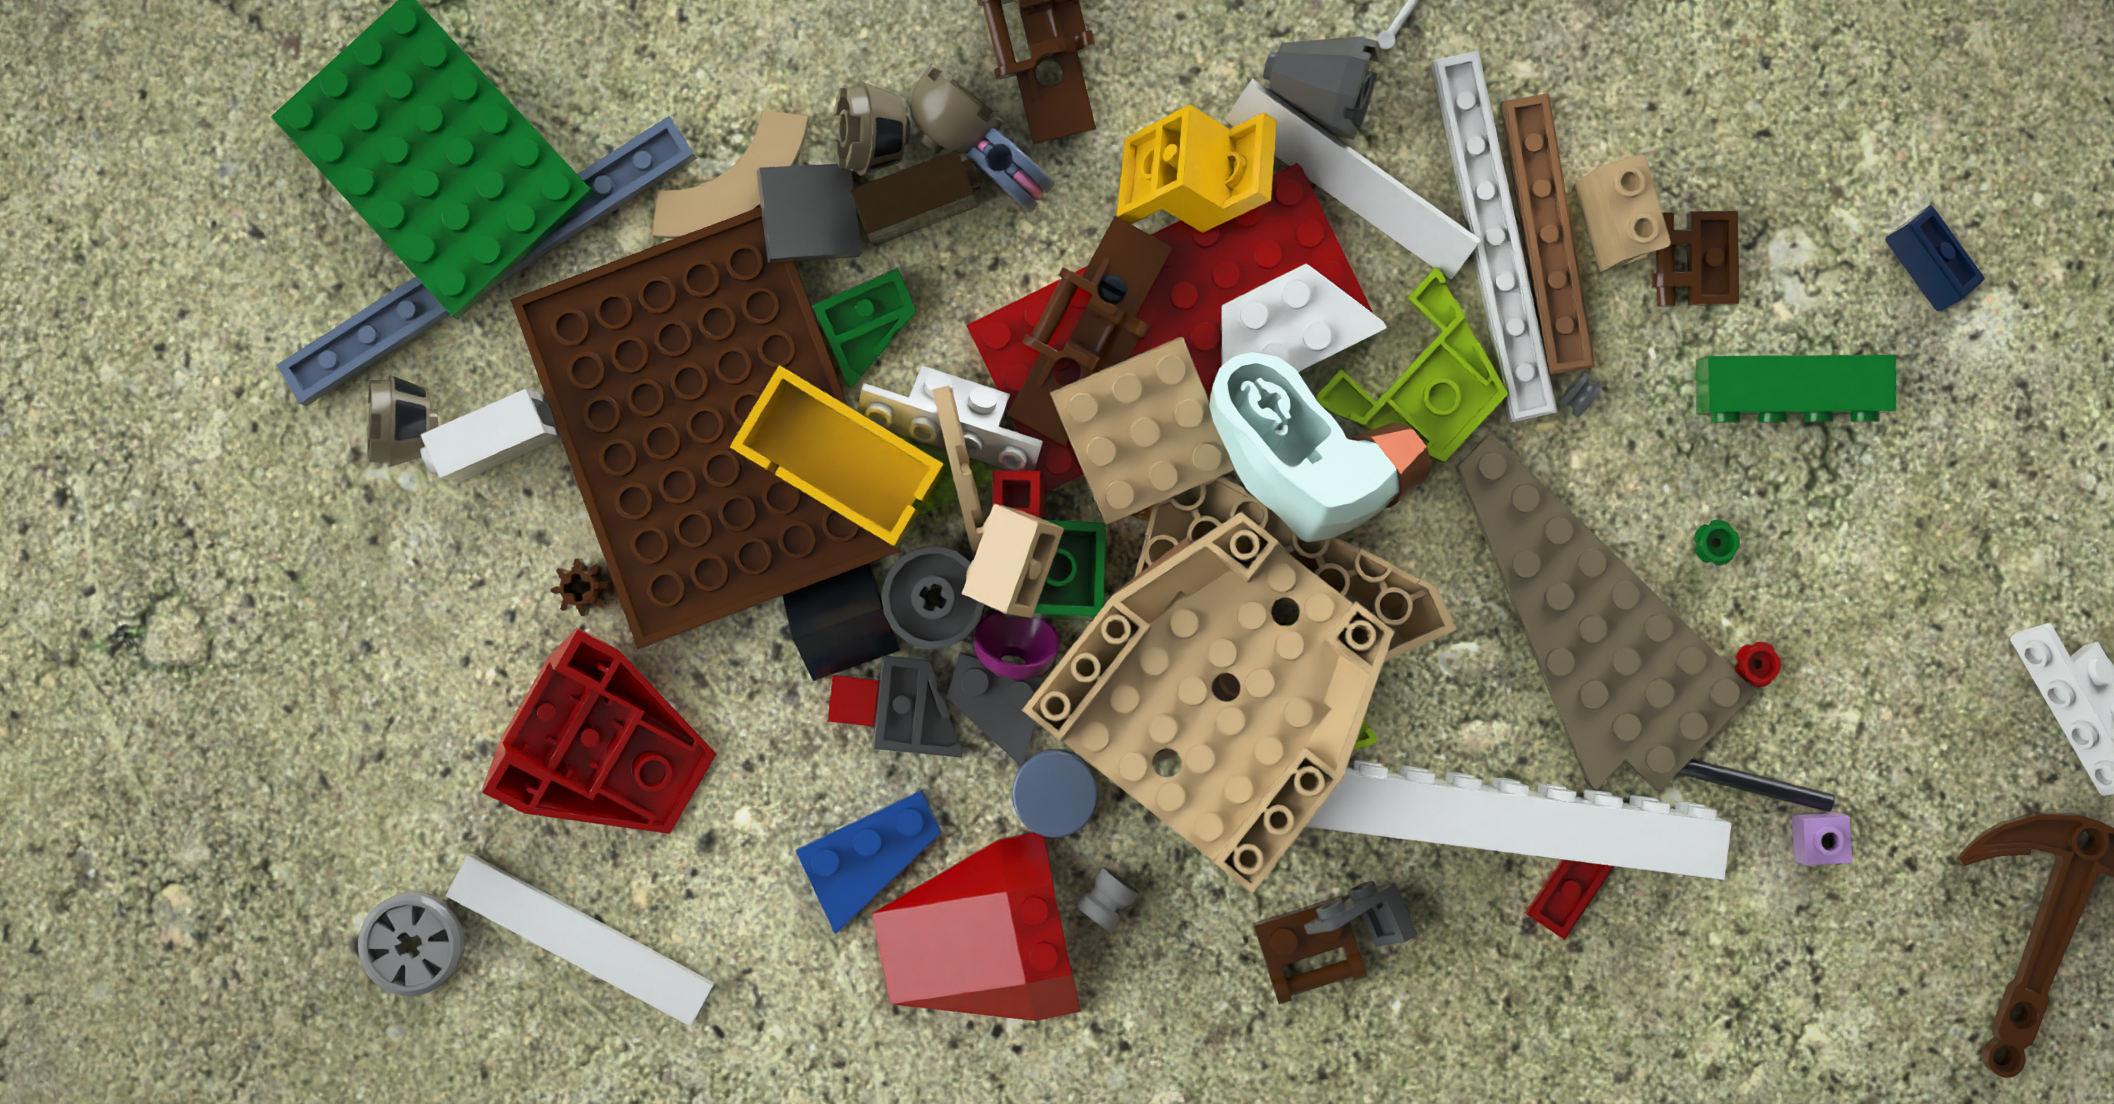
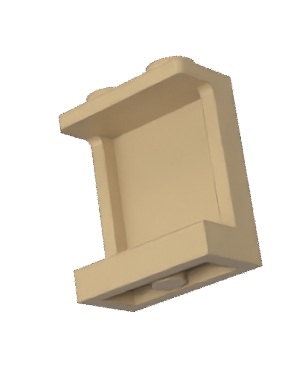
M1640 154L1599 166L1574 184L1599 272L1648 258L1647 253L1664 249L1670 245L1671 241L1645 155Z

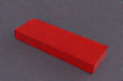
M1561 859L1525 914L1565 940L1615 866Z

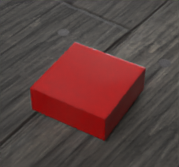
M833 675L827 721L874 727L879 680Z

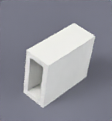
M523 389L421 434L425 447L421 448L420 451L426 467L432 474L437 473L440 479L464 481L560 439V435L545 394Z

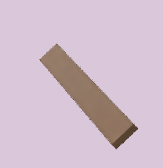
M1547 93L1505 100L1501 103V110L1535 311L1549 375L1591 369L1595 367L1550 96Z

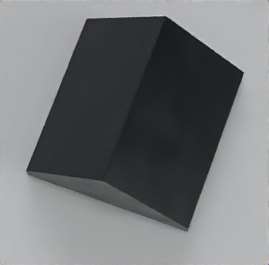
M870 564L783 596L792 639L813 681L880 658L882 655L900 651L896 635L884 615L882 596Z

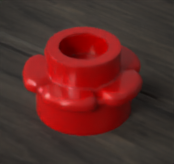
M1758 641L1754 645L1746 644L1736 654L1738 664L1735 666V672L1754 687L1769 685L1780 672V658L1774 651V648L1768 643ZM1755 660L1761 662V666L1758 669L1753 666Z

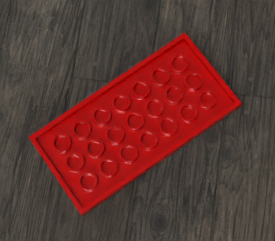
M1296 163L1273 174L1271 201L1202 233L1184 221L1179 220L1151 234L1173 248L1135 316L1136 319L1147 323L1151 327L1144 339L1139 338L1128 359L1182 337L1210 402L1213 383L1219 368L1222 367L1221 306L1306 263L1373 313L1301 165ZM1087 266L1074 273L1082 277ZM1061 279L966 325L997 389L1010 394L1006 406L1008 412L1040 355L1039 351L1022 343L1026 334L1031 336ZM1079 288L1077 289L1049 340L1048 346L1059 352L1064 349L1092 295ZM1072 359L1059 361L1053 371L1055 380L1062 386L1079 381L1081 376L1079 364ZM1012 418L1020 434L1043 441L1036 469L1045 476L1048 492L1084 475L1069 439L1064 446Z

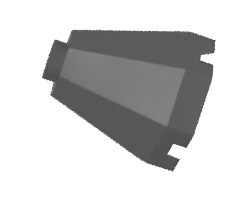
M1361 36L1285 42L1281 44L1277 53L1272 51L1269 53L1264 67L1263 78L1269 80L1270 91L1334 135L1354 140L1357 134L1354 126L1361 127L1376 84L1377 73L1369 71L1370 60L1380 62L1381 48L1378 41Z

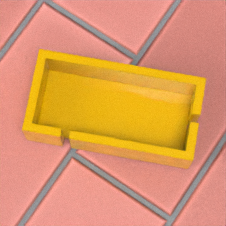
M780 365L730 445V448L768 471L774 473L777 469L775 475L896 548L900 546L920 513L912 507L916 500L924 504L926 503L946 470V466L940 461Z

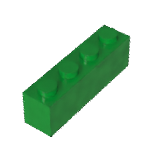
M1896 355L1706 356L1696 359V415H1711V423H1740V414H1758V423L1787 422V414H1804L1805 423L1833 422V414H1850V422H1880L1881 413L1896 411Z

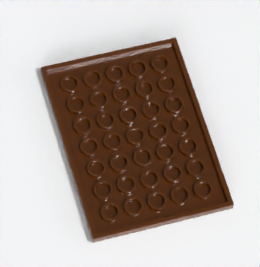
M761 207L511 299L637 649L648 647L902 552L900 546L898 548L894 547L775 475L777 469L772 473L730 448V445L779 365L848 406L795 261L768 263Z

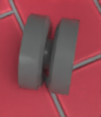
M942 546L917 548L899 558L887 573L881 593L884 615L893 631L909 644L926 649L950 647L968 637L982 619L986 605L962 594L967 580V570L972 561L960 551ZM933 588L942 590L941 596L944 598L942 604L934 606L928 602L927 593Z

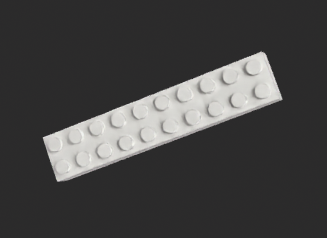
M1354 760L1353 768H1346L1343 779L1305 827L1724 880L1732 823L1718 818L1716 809L1706 808L1705 805L1676 801V807L1672 809L1669 803L1659 802V799L1630 795L1629 803H1625L1622 797L1612 796L1613 793L1584 789L1583 797H1578L1575 791L1566 790V787L1538 783L1537 791H1531L1528 785L1520 784V781L1493 777L1491 785H1484L1481 779L1474 778V775L1446 772L1445 779H1437L1434 773H1430L1427 769L1400 766L1398 774L1388 772V768L1383 767L1381 763Z

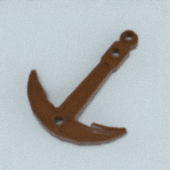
M2032 812L1997 823L1969 843L1957 857L1962 866H1967L1978 861L2000 856L2030 855L2031 849L2055 855V862L2014 980L2007 984L1991 1028L1994 1038L1990 1039L1982 1049V1061L1985 1067L2000 1077H2014L2023 1070L2026 1062L2024 1049L2034 1043L2050 1001L2049 989L2097 877L2100 873H2104L2114 879V828L2098 820L2073 813ZM2085 831L2088 834V843L2080 848L2077 844V838L2080 833ZM2020 1004L2022 1007L2021 1016L2017 1019H2012L2010 1016L2013 1006ZM2004 1047L2006 1052L2005 1058L2000 1062H1995L1993 1058L1994 1053L1998 1048Z

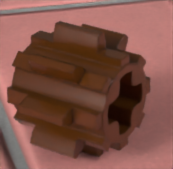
M578 558L574 559V567H571L572 571L557 568L556 572L561 579L560 586L553 587L550 590L551 593L561 594L563 601L561 602L560 610L567 611L576 605L580 616H588L591 604L600 607L607 605L602 592L603 588L611 587L612 582L601 580L599 575L603 565L595 564L590 569H587L583 559ZM580 577L583 582H590L591 591L584 592L583 598L581 593H574L572 589L573 584L580 582Z

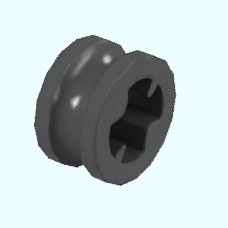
M1583 371L1571 383L1558 402L1562 407L1566 405L1571 406L1573 409L1572 415L1576 418L1587 410L1603 388V384L1599 381L1592 383L1589 380L1590 374L1586 371Z

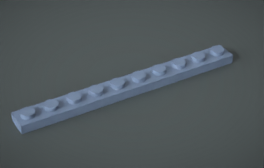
M670 116L666 117L578 173L595 194L495 286L696 160L697 157ZM414 277L277 364V367L298 402L308 406L447 318L450 314L419 279Z

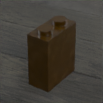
M957 149L850 190L866 234L873 246L977 208L975 195L982 192L971 159L962 161Z

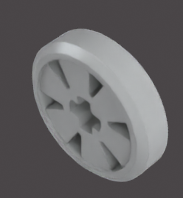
M415 891L394 895L378 904L366 917L358 939L360 960L368 976L382 989L401 996L423 995L441 986L451 978L459 967L465 948L463 927L455 911L440 898L428 893ZM405 932L410 937L418 935L421 938L422 945L417 947L420 952L419 955L414 950L407 952L403 950L401 943L407 940L403 935Z

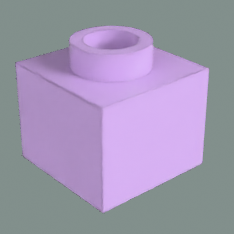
M1839 812L1792 815L1794 860L1806 866L1852 863L1850 816ZM1826 833H1830L1831 847L1828 849H1824L1821 844L1822 837Z

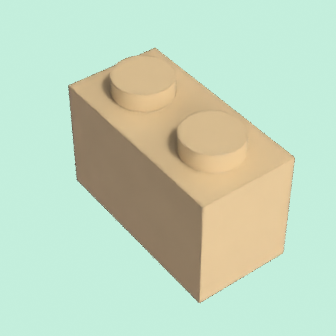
M994 504L990 515L983 525V536L975 558L968 567L967 580L962 594L1006 614L1032 618L1064 528L1024 511Z

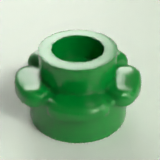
M1712 520L1709 525H1701L1694 535V541L1697 543L1695 553L1705 563L1714 562L1715 565L1727 564L1733 559V556L1739 549L1740 539L1738 533L1731 528L1728 522L1723 520ZM1715 538L1720 540L1718 547L1712 545V541Z

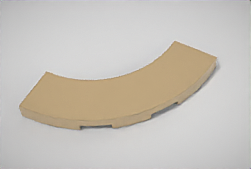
M762 110L760 122L751 144L742 157L725 173L705 184L682 190L658 189L652 236L655 238L675 239L761 207L757 180L758 169L760 167L794 166L801 153L810 118L805 115Z
M948 385L933 389V394L973 557L975 558L983 536L982 531L985 521L972 470H970L969 456L953 390Z

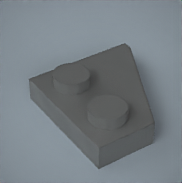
M959 653L947 699L1017 763L1024 764L1036 721L1024 713L1022 709L1047 677L1037 675L1022 681H1014L1010 678L997 676L979 658Z
M882 655L872 740L873 749L962 758L963 750L961 744L956 737L949 717V711L940 693L938 681L929 660Z

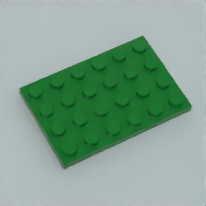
M397 0L271 116L449 314L457 320L595 194L417 0Z

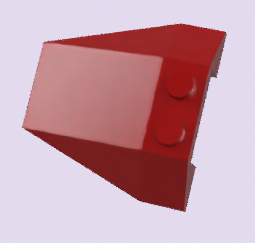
M576 627L547 658L503 733L481 791L483 794L524 814L670 834L714 760L716 753L619 649Z
M1030 832L997 839L872 912L890 1004L1030 1021L1081 1012L1054 890L1046 841L1042 835Z

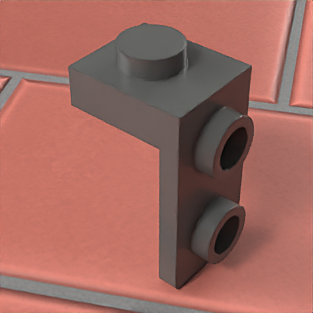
M1368 881L1348 891L1350 898L1344 902L1340 899L1319 907L1316 910L1318 917L1304 925L1307 934L1332 931L1362 914L1375 947L1403 943L1417 935L1409 910L1403 902L1396 883L1376 886L1374 881Z

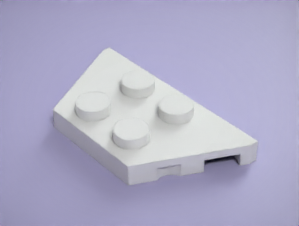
M1306 263L1221 306V366L1234 356L1255 352L1277 356L1294 367L1297 372H1300L1385 330L1387 327L1384 321Z

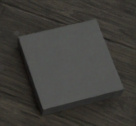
M838 164L760 167L758 169L757 180L768 263L860 257L862 246L857 208L850 192L851 189H854L852 171L850 169L839 168Z

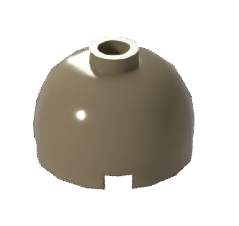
M930 64L918 80L910 100L911 117L921 129L916 137L937 154L940 153L943 147L949 151L957 149L959 154H967L973 147L977 148L982 140H987L985 136L992 128L998 131L1004 121L996 116H992L988 120L993 112L988 106L954 79L949 82L941 75L942 71L939 68Z

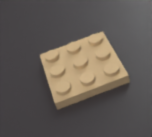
M1182 337L1050 392L1103 522L1106 525L1235 470L1228 451L1214 425L1209 400Z

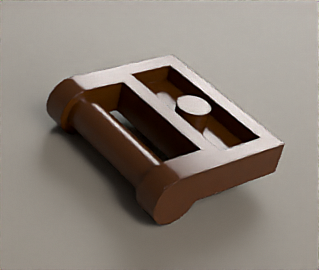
M1341 896L1253 923L1279 1005L1292 1001L1291 996L1350 977L1353 978V981L1367 977L1350 921L1335 930L1307 934L1304 927L1306 923L1318 917L1316 910L1319 907L1335 900L1341 899L1343 901ZM1337 948H1343L1346 960L1285 978L1281 967L1283 965Z

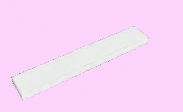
M1254 79L1249 82L1224 119L1234 127L1262 112L1277 120L1274 151L1276 157L1289 166L1296 163L1301 165L1307 179L1434 268L1437 267L1442 274L1451 280L1481 240Z
M472 853L466 856L446 894V897L690 1027L696 1020L715 984Z

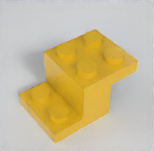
M1189 104L1124 138L1117 217L1133 224L1163 209L1203 233L1271 201L1277 120L1262 112L1228 129Z

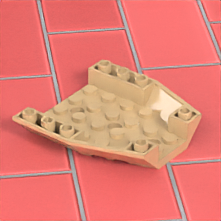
M1240 512L1114 594L1022 711L1058 740L1064 742L1253 894L1343 779L1394 631L1359 603H1351L1277 545L1278 540ZM1280 599H1289L1298 607V619L1290 626H1281L1272 618L1271 608ZM1231 674L1237 678L1240 684V692L1234 700L1224 702L1214 696L1212 683L1217 676ZM1172 749L1178 753L1181 759V767L1177 774L1171 777H1162L1155 772L1153 758L1158 751Z

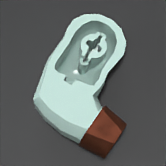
M1250 352L1234 356L1219 368L1213 383L1209 407L1214 425L1228 451L1234 468L1246 489L1262 504L1275 512L1301 540L1313 542L1329 539L1361 526L1384 508H1390L1427 480L1431 471L1427 446L1413 428L1401 422H1392L1356 435L1350 440L1346 438L1335 419L1317 402L1297 370L1281 358Z

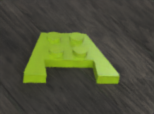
M1435 267L1405 300L1440 332L1438 336L1377 401L1368 395L1342 369L1316 394L1315 399L1325 410L1368 430H1373L1392 422H1401L1413 428L1427 446L1430 458L1444 463L1501 403L1508 393L1481 343L1477 342L1465 320L1466 316L1459 303L1454 300L1445 283L1446 279L1442 272Z

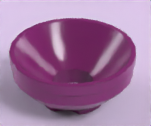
M999 610L986 615L980 620L974 637L975 653L979 660L997 676L1010 678L1014 681L1032 678L1047 671L1055 661L1060 644L1059 635L1048 620L1004 617V612ZM1007 655H1014L1022 658L1026 663L1024 665L1006 663L1001 658Z

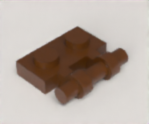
M1691 211L1686 214L1687 230H1674V213L1663 212L1671 243L1668 247L1656 251V273L1651 274L1652 289H1656L1657 307L1676 306L1675 288H1688V306H1731L1739 304L1738 211ZM1676 246H1687V272H1675Z

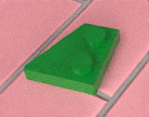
M898 267L812 305L848 387L855 385L860 380L861 376L917 311Z

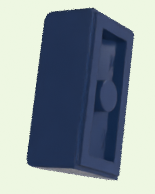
M1932 205L1924 208L1885 238L1886 243L1937 311H1942L1961 301L1985 280L1983 274Z

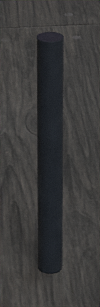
M1691 759L1677 773L1826 812L1832 810L1835 801L1834 794L1696 759Z

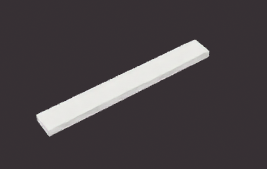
M1479 50L1433 60L1431 66L1466 227L1469 232L1481 239L1472 255L1499 378L1508 393L1504 401L1509 423L1557 413Z

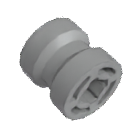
M1102 867L1095 877L1096 885L1091 892L1083 893L1076 906L1097 924L1113 932L1121 921L1118 910L1132 906L1140 893L1120 876L1106 867Z

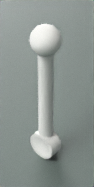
M1408 0L1389 29L1378 35L1376 41L1379 42L1381 50L1387 51L1394 46L1396 33L1419 0Z

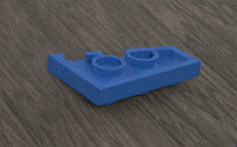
M922 789L795 850L835 934L941 833L942 830Z

